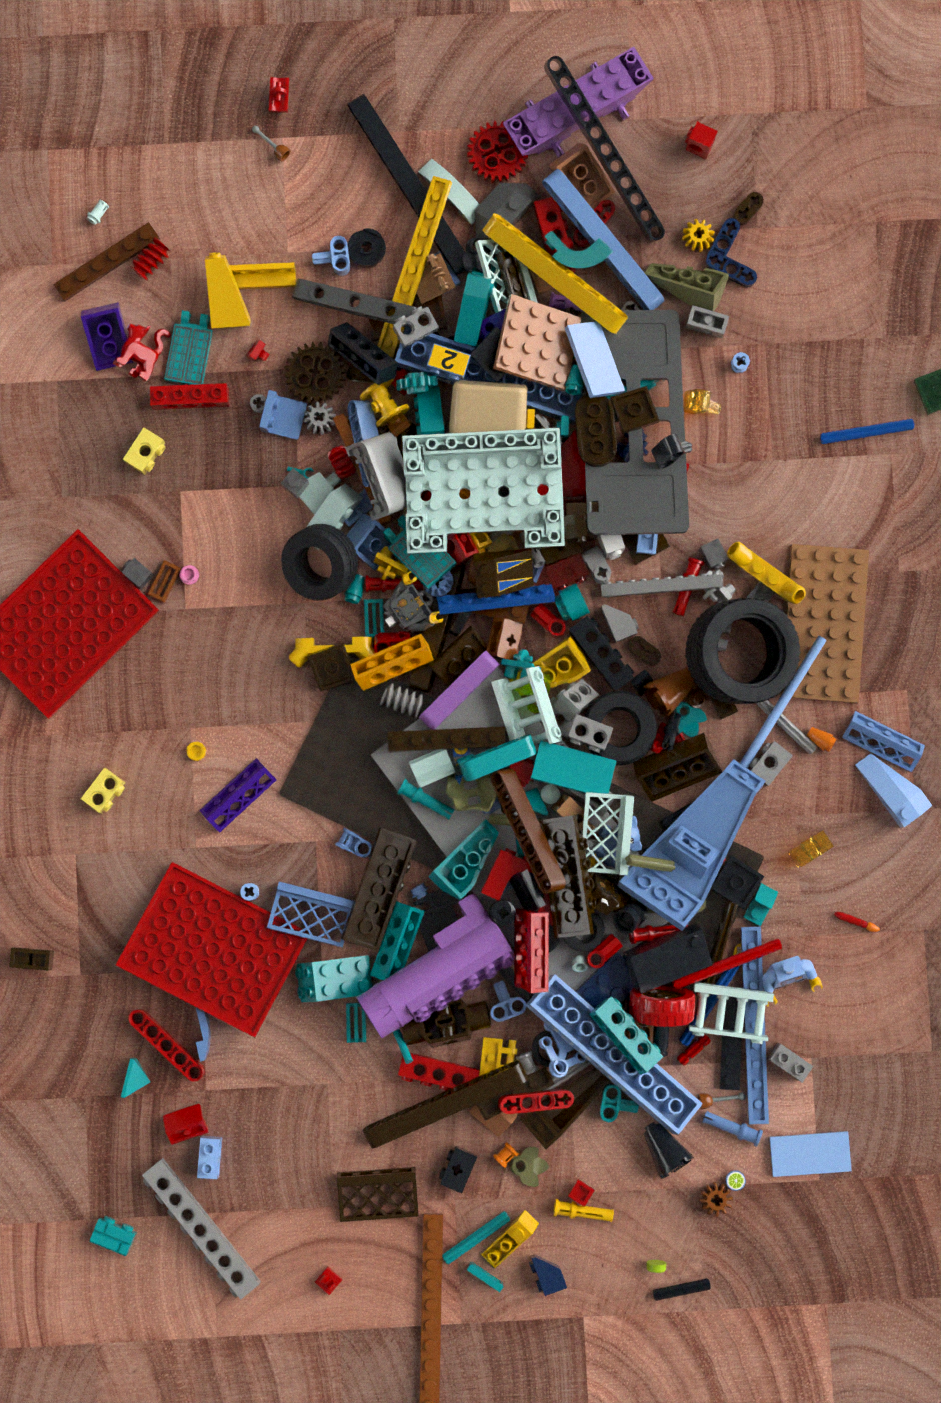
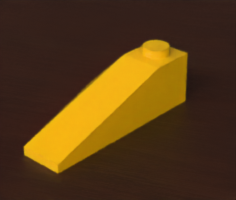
M572 635L532 662L535 667L539 666L541 668L546 688L575 682L591 671L582 649ZM521 671L518 672L516 680L520 679ZM530 683L516 688L520 696L533 693Z

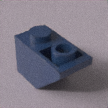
M535 1254L531 1255L532 1261L529 1264L532 1273H537L539 1280L536 1281L539 1292L543 1291L544 1295L547 1296L567 1288L560 1266Z

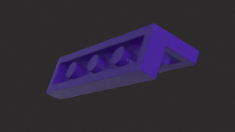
M256 758L199 811L215 829L221 832L277 779ZM266 774L269 779L265 783L259 784V779ZM248 789H253L252 795L244 797ZM234 802H239V807L235 810H230V806ZM220 815H225L224 820L219 825L214 821Z

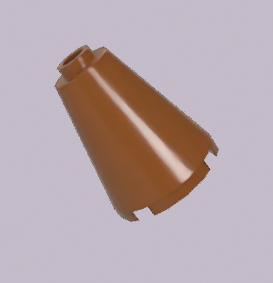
M688 667L647 683L644 688H647L644 693L651 706L655 710L659 708L662 711L660 715L667 717L697 683L694 682Z

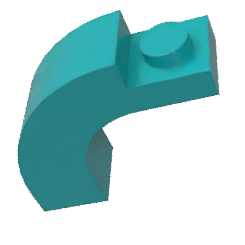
M552 231L545 236L547 239L545 243L552 250H557L552 257L568 267H592L603 262L613 253L612 249L601 238H598L589 248L583 251H574L569 249Z

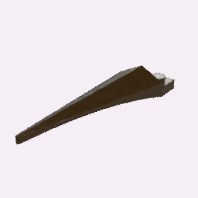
M595 1067L563 1088L574 1095V1102L570 1107L528 1112L520 1120L547 1150L565 1134L611 1080ZM565 1094L562 1098L555 1097V1100H561L564 1103L568 1099V1096ZM550 1097L542 1101L541 1104L543 1106L548 1105Z

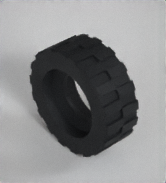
M596 912L591 913L594 933L588 939L581 940L576 936L563 937L565 943L570 948L580 952H587L600 945L604 938L605 927L603 920Z

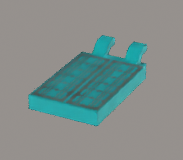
M182 310L181 324L174 325L165 381L186 385L204 383L213 331L208 329L209 315L201 314L199 325L191 324L190 311Z
M402 515L397 519L398 525L403 529L401 533L396 536L389 527L383 532L384 538L391 544L388 549L427 589H430L456 565V561L447 552L408 554L406 517Z

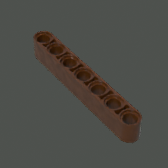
M512 768L492 772L490 777L492 786L540 890L545 894L563 890L566 885L565 878L516 772Z

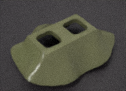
M455 773L447 777L446 795L452 799L457 811L479 809L488 812L491 810L497 797L490 777L492 773L472 780L477 782V787L466 790L464 787V783L469 781H466L463 776L460 785L456 780ZM480 797L481 802L479 804H468V798Z

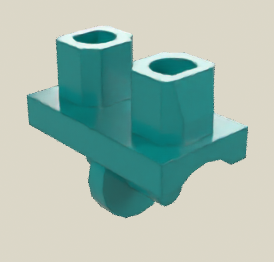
M521 649L518 654H514L513 658L515 660L502 659L501 662L505 666L504 677L516 680L518 671H521L520 678L528 676L526 669L535 667L533 663H529L533 661V657L529 656V652Z

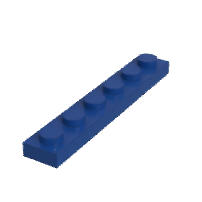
M552 584L533 586L497 597L478 598L476 593L437 597L440 615L555 602Z

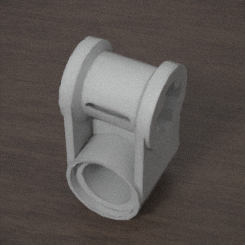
M598 546L580 554L583 563L590 571L596 583L604 584V582L609 581L611 569ZM600 570L601 572H606L605 578L598 576Z

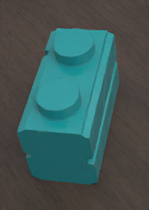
M108 1216L100 1217L89 1242L127 1256L137 1234L136 1231H133L134 1227L125 1223L122 1226L116 1224V1220Z

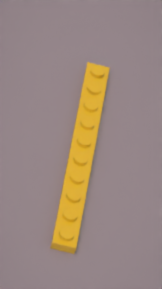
M436 176L432 177L392 299L394 302L410 306L413 304L427 262V256L429 255L452 185L450 180ZM391 309L388 312V316L394 315L395 309ZM385 322L377 346L395 359L400 341L393 330L394 324ZM401 327L402 333L404 332L405 327Z

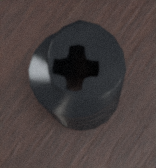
M497 900L491 905L489 915L496 924L508 925L514 920L516 910L510 902ZM502 907L507 911V915H503V918L498 914V910H502Z

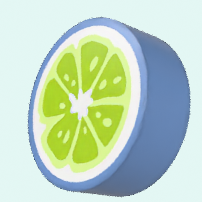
M732 1170L726 1175L725 1182L731 1190L738 1191L745 1186L746 1179L740 1171Z

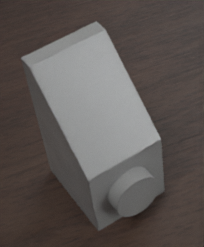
M608 605L601 606L600 609L615 643L637 635L639 626L635 618L632 619L631 615Z

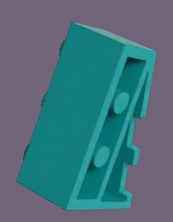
M439 387L429 388L428 392L417 394V397L413 398L414 408L419 409V412H415L416 423H420V426H417V435L445 434Z

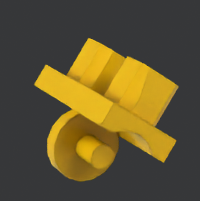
M387 546L380 553L377 552L373 562L379 565L377 571L383 573L381 579L384 581L387 576L395 579L396 575L403 578L408 569L399 560L396 562L391 559L392 553Z

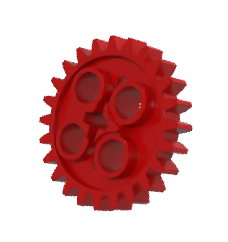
M494 121L493 126H490L487 122L486 129L479 126L480 133L474 131L475 138L470 137L469 139L471 143L467 145V149L470 150L467 152V157L471 158L469 164H474L472 171L479 170L477 173L478 177L484 174V181L491 177L492 183H494L495 178H498L499 183L502 182V178L509 182L510 175L516 178L515 171L521 173L522 169L520 166H526L524 160L528 159V155L522 156L504 127V121L501 122L500 126H497L496 121ZM501 137H506L508 142L500 143L498 140ZM486 143L490 145V148L484 150L480 146ZM498 149V151L501 152V154L498 155L497 152H495V150ZM511 154L515 158L512 161H508L505 159V156ZM489 161H495L497 165L495 167H489L487 163Z

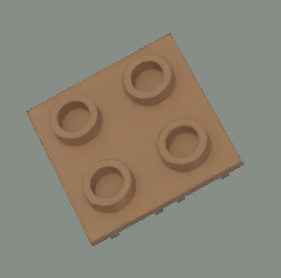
M441 253L435 256L434 254L427 256V262L417 289V295L421 304L456 288Z

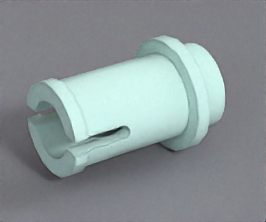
M99 200L93 210L87 213V220L94 225L100 223L101 217L109 208L107 203Z

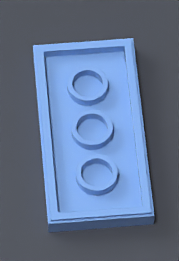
M595 321L567 325L565 331L589 397L595 398L623 393L625 389L601 324Z
M848 1131L769 1137L773 1177L852 1171Z

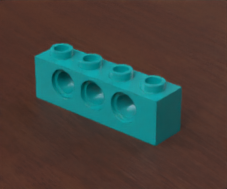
M396 901L374 962L371 976L385 980L405 967L425 911Z
M612 996L606 998L589 1015L640 1075L647 1073L663 1058L660 1054V1049L648 1040L646 1032L637 1027L634 1023V1018L630 1014L625 1013L621 1008V1003ZM612 1014L617 1017V1024L613 1023L611 1019ZM625 1029L630 1032V1039L625 1037ZM638 1045H641L643 1048L642 1054L637 1050Z

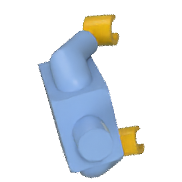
M799 956L772 964L762 977L763 988L766 992L773 993L776 989L809 979L813 992H815L814 987L817 985L821 989L823 988L812 962L807 959L801 960ZM774 995L773 1002L776 1005L778 1001Z

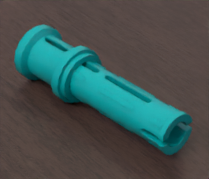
M406 778L404 779L397 792L398 795L402 794L410 798L412 803L419 802L448 820L452 815L445 812V810L453 814L454 808L422 792V787H416L410 784Z

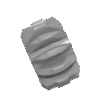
M316 402V408L309 405L308 407L311 412H304V415L308 417L304 419V423L308 424V430L313 428V434H317L318 430H320L321 435H324L323 429L326 428L330 432L331 428L329 425L335 426V422L332 419L336 417V414L332 413V407L327 408L326 403H323L322 407H320L319 402ZM316 416H323V421L317 420Z

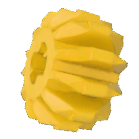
M695 219L694 224L688 222V228L683 229L685 235L682 236V240L687 241L686 247L692 245L691 251H695V248L698 247L699 252H702L703 247L708 249L710 247L709 243L714 241V238L711 236L715 232L710 230L711 224L704 225L705 220H702L700 224ZM700 233L699 235L702 234L701 238H697V236L695 237V234Z

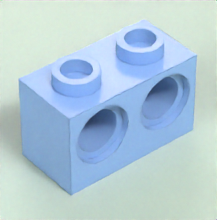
M202 1136L200 1138L197 1178L218 1179L220 1174L222 1137Z

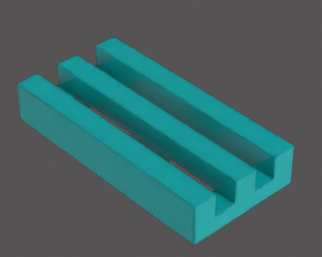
M364 599L365 637L374 638L378 634L376 603H379L380 632L385 633L383 599ZM369 603H372L373 634H369Z
M346 1003L347 1043L367 1042L366 1013L363 1008L362 1038H359L358 1007H361L360 1003ZM350 1007H354V1038H351Z
M470 1262L467 1266V1271L498 1292H501L504 1287L502 1281L474 1262Z

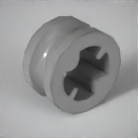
M261 394L254 395L250 400V406L253 411L262 413L266 398ZM257 399H261L262 403H264L263 406L261 405V408H257L254 404L255 401L257 402Z

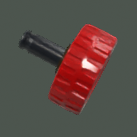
M668 984L642 994L633 988L630 992L629 1014L634 1018L635 1022L653 1026V1043L658 1046L663 1057L668 1055L669 1027L683 1026L693 1021L695 1015V994L690 989L684 987L675 989L673 985Z

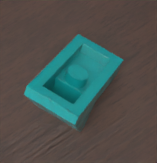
M760 883L743 918L761 926L769 910L772 909L778 892Z

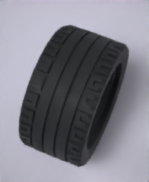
M739 598L723 601L711 606L704 613H701L700 617H697L696 622L692 624V628L689 630L690 634L687 636L685 657L687 658L686 664L688 665L691 677L698 684L699 689L701 688L709 697H713V699L720 702L752 704L774 698L790 684V680L794 678L796 668L799 666L800 645L795 626L788 619L787 614L783 613V610L778 609L773 603L759 598ZM738 619L751 623L760 631L767 649L766 661L762 671L756 678L745 684L728 676L718 658V643L721 634L729 624Z

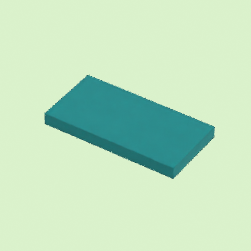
M540 741L530 779L581 793L608 794L616 760Z

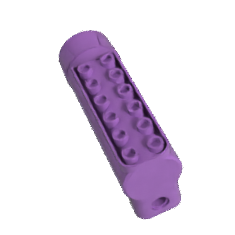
M471 894L458 902L464 917L433 936L437 947L356 997L381 1038L404 1027L412 1019L416 1023L427 1020L434 1011L443 1010L448 1002L460 999L464 992L469 989L474 990L481 984V981L486 978H493L497 971L502 968L506 969L514 963L515 956L513 950L476 894Z

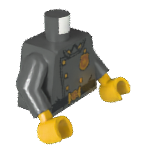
M411 571L403 575V579L395 587L390 598L391 604L389 606L393 614L384 620L390 629L401 623L404 629L425 631L434 624L442 623L443 619H436V615L440 612L432 613L414 585H410L417 580V577L411 580L409 578Z

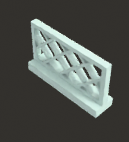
M479 240L475 242L484 277L492 278L491 283L496 281L502 286L500 291L494 287L492 295H490L495 313L503 310L500 307L499 300L501 299L506 304L508 302V298L503 295L505 290L503 280L497 276L500 271L498 262L492 258L494 253L497 254L501 251L497 249L498 244L494 240ZM482 246H486L491 250L489 255L484 252ZM517 259L528 300L538 303L528 268ZM489 263L497 268L495 273L489 270Z
M585 793L583 838L587 839L593 834L599 841L591 850L589 847L587 848L589 852L586 854V857L591 854L597 860V863L588 869V872L628 875V865L626 864L625 857L630 852L634 796ZM590 797H598L602 802L595 810L589 805ZM613 798L620 799V807L613 812L607 803ZM603 806H606L612 814L602 821L596 812ZM595 815L601 823L592 830L587 824L588 819ZM614 816L618 821V827L611 831L605 823ZM601 826H604L610 834L601 841L594 832ZM613 836L617 841V845L613 850L609 851L603 843ZM600 845L608 852L601 860L593 853ZM610 855L615 860L614 869H606L602 864Z

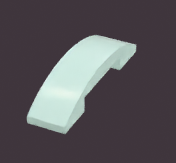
M433 159L428 161L418 173L429 184L433 176L450 180L452 185L447 199L472 225L475 222L474 211L480 204L441 165Z

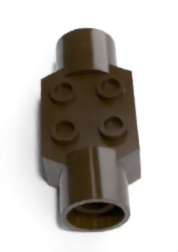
M460 998L456 1001L448 1002L443 1010L434 1011L423 1022L419 1021L416 1023L412 1019L402 1027L407 1046L428 1042L434 1048L470 1040L473 1031L491 1028V1020L486 1000L466 1005Z

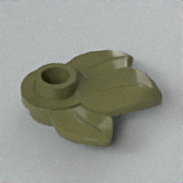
M537 1147L524 1149L521 1155L515 1156L510 1162L511 1171L515 1175L520 1176L522 1183L531 1187L539 1186L537 1175L549 1168L548 1163L538 1157L539 1148ZM517 1162H522L524 1164L523 1168L518 1169L516 1167Z

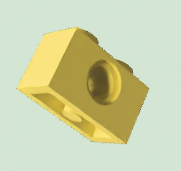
M143 427L123 460L145 475L147 471L150 472L155 465L154 460L157 455L160 456L164 452L165 442L162 438ZM144 448L151 450L148 456L141 455Z

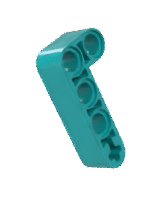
M527 734L477 755L470 754L457 760L463 778L466 781H472L537 754V750L531 734Z

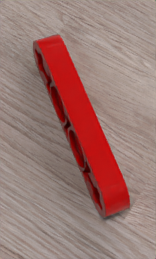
M566 1089L509 1094L499 1099L498 1108L506 1114L563 1109L573 1104L574 1095ZM564 1094L568 1096L565 1103L561 1100H555V1097L562 1098ZM545 1095H548L550 1097V1103L546 1106H543L541 1104V1098ZM530 1097L531 1105L524 1108L522 1100ZM508 1100L511 1103H517V1106L510 1105L507 1109L503 1104H506Z

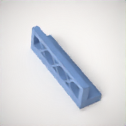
M857 711L852 715L850 724L842 736L843 739L910 772L913 771L922 757L925 745ZM851 729L860 732L861 736L854 737L849 733ZM875 739L879 745L872 746L868 744L867 740ZM891 747L895 749L896 753L888 754L884 748ZM909 756L914 760L910 765L904 762L902 757Z

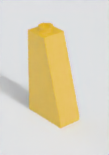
M220 252L209 253V256L205 257L211 327L250 326V315L226 256L220 255Z

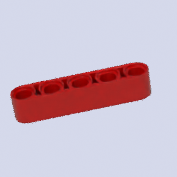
M136 1009L130 1013L129 1023L188 1080L195 1082L203 1078L205 1074L203 1065L144 1009ZM137 1012L143 1015L142 1023H137L134 1020V1015ZM150 1026L156 1027L158 1031L155 1037H151L148 1034ZM164 1040L171 1042L172 1047L170 1050H165L162 1047ZM178 1053L185 1055L186 1061L184 1064L177 1062L176 1056ZM192 1067H197L200 1070L199 1077L191 1075L190 1070Z

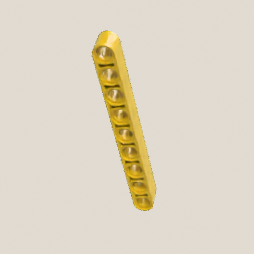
M493 213L483 228V232L604 328L617 334L628 319L622 310L554 259L548 252L500 215Z

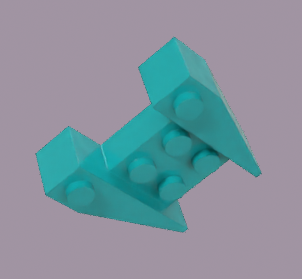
M473 270L472 273L467 275L454 337L455 342L477 346L482 320L486 318L490 295H492L493 288H497V282L491 283L492 278L484 277L482 272Z

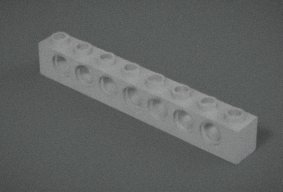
M164 1158L142 1175L145 1185L149 1189L153 1188L157 1193L155 1195L156 1199L161 1204L165 1203L169 1210L167 1212L171 1218L177 1219L181 1225L179 1227L185 1235L189 1234L191 1236L194 1247L198 1251L202 1250L206 1255L204 1257L206 1262L210 1266L214 1265L218 1270L216 1274L221 1281H226L229 1284V1290L235 1298L237 1296L240 1299L244 1298L260 1284V1279ZM160 1178H165L168 1181L167 1188L159 1186L158 1181ZM178 1194L181 1199L180 1203H173L171 1195ZM183 1210H191L193 1217L186 1219L183 1216ZM195 1226H204L205 1233L202 1235L198 1234L195 1231ZM208 1241H215L217 1243V1249H209L207 1245ZM227 1256L230 1260V1264L226 1266L222 1265L220 1263V1257ZM240 1272L242 1280L235 1281L232 1278V1273Z

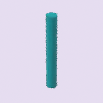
M400 1028L393 1031L405 1063L413 1062Z

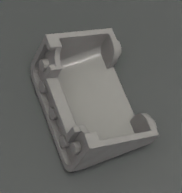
M387 432L345 447L348 457L355 456L357 458L355 460L356 464L362 463L372 490L374 500L370 502L374 504V509L369 511L372 521L406 509L404 462L396 437L392 433Z

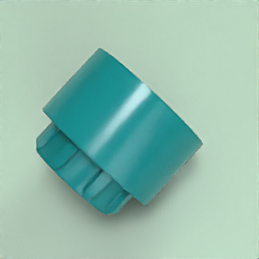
M576 583L560 590V595L555 596V603L563 620L571 618L574 621L590 613Z

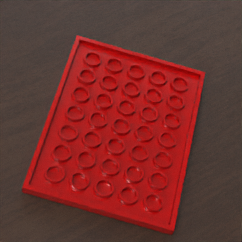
M77 529L0 604V670L50 719L160 610Z
M172 862L120 955L116 966L255 1038L307 938L268 929L267 925L271 912ZM276 916L272 925L280 927L287 922ZM292 923L290 924L294 931L299 932L303 930Z

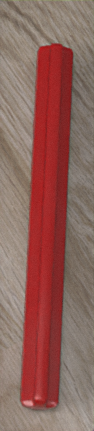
M775 939L712 963V966L672 981L673 987L680 989L781 950L782 944L779 939Z

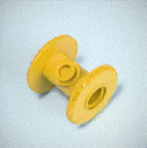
M393 379L380 385L374 383L359 396L361 401L372 398V410L375 413L382 414L383 417L376 422L377 427L387 425L393 416L401 412L405 414L410 408L408 404L398 407L393 399H389L391 395L387 388L391 385Z

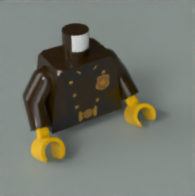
M591 856L589 857V859L591 862V867H593L597 863V861H595V858ZM589 872V877L594 882L591 893L592 897L596 899V909L598 912L607 916L611 912L616 913L632 899L631 895L627 892L624 893V890L602 874Z

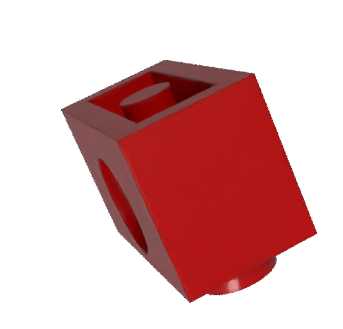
M697 121L695 127L691 126L685 140V143H687L686 151L707 159L718 131Z

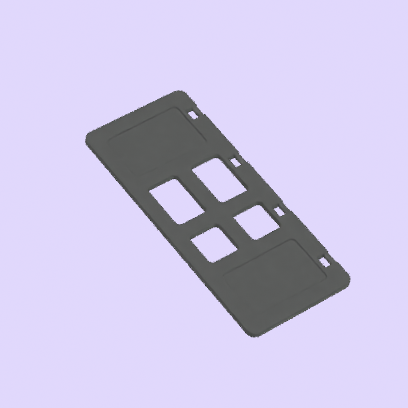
M622 310L628 319L617 334L608 331L602 325L601 327L620 379L626 382V392L640 388V381L667 380L669 386V406L655 407L660 420L659 422H669L671 434H677L680 443L685 442L679 314L675 310ZM582 312L580 315V323L596 321L585 312ZM583 381V387H584V389L582 390V395H584L585 393H587V389H586V386H585L584 381ZM614 412L615 422H618V420H617V418H616V415H615V412ZM641 428L628 432L629 462L609 463L603 467H592L585 463L587 529L589 533L593 535L683 534L687 532L689 528L686 453L679 457L672 465L663 469H659L656 462H645L643 459ZM592 502H598V512H592Z

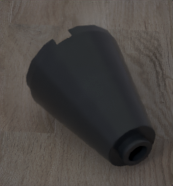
M652 1122L645 1127L646 1131L643 1134L660 1179L668 1177L670 1172L675 1173L687 1165L691 1159H694L693 1155L660 1123L655 1124V1122Z

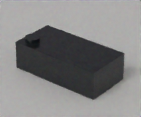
M695 924L685 927L683 931L679 929L623 952L633 987L641 994L713 965L703 931Z

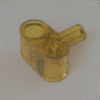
M703 389L685 391L683 398L685 413L700 414L710 412L718 415L722 411L721 404L710 400L712 394L710 391Z

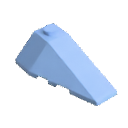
M869 754L855 764L900 828L906 827L932 806L921 789L874 755Z

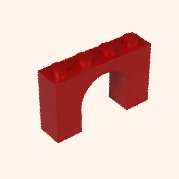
M505 848V851L500 850L482 887L481 893L499 901L512 876L527 869L532 873L526 857L523 856V859L515 856L516 852ZM543 893L542 899L546 905L537 909L536 912H549V925L553 926L549 893Z

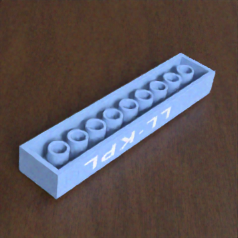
M554 974L548 977V992L535 993L525 1005L671 1134L679 1135L701 1107L702 1103L658 1064L654 1065L647 1073L640 1075L589 1015L594 1008L557 975ZM637 1047L638 1052L642 1054L643 1051Z

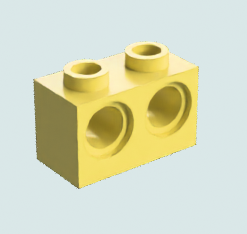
M104 768L81 799L97 812H107L113 805L111 801L114 797H119L124 791L125 787L123 785L126 782L107 768ZM109 779H114L115 787L109 790L106 787V782ZM98 794H101L104 799L100 805H96L94 802V798Z

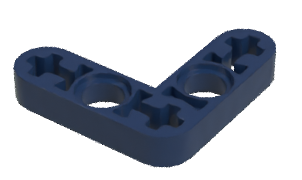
M729 218L724 222L706 257L705 264L707 268L727 273L726 267L728 265H734L737 271L734 274H729L728 279L744 287H752L757 280L756 272L727 257L740 230V223L734 218ZM734 224V229L736 230H732L728 237L726 235L728 226ZM725 240L728 243V247L720 249L717 242ZM717 257L718 263L712 265L710 259ZM723 260H724V261H726V262H725V264H724V266H723V269L721 270V269H719V268L721 267L720 264H722V262H723ZM740 269H742V270H743L742 273H741L742 275H740V277L737 278V275L739 274ZM751 274L752 280L746 282L744 276Z

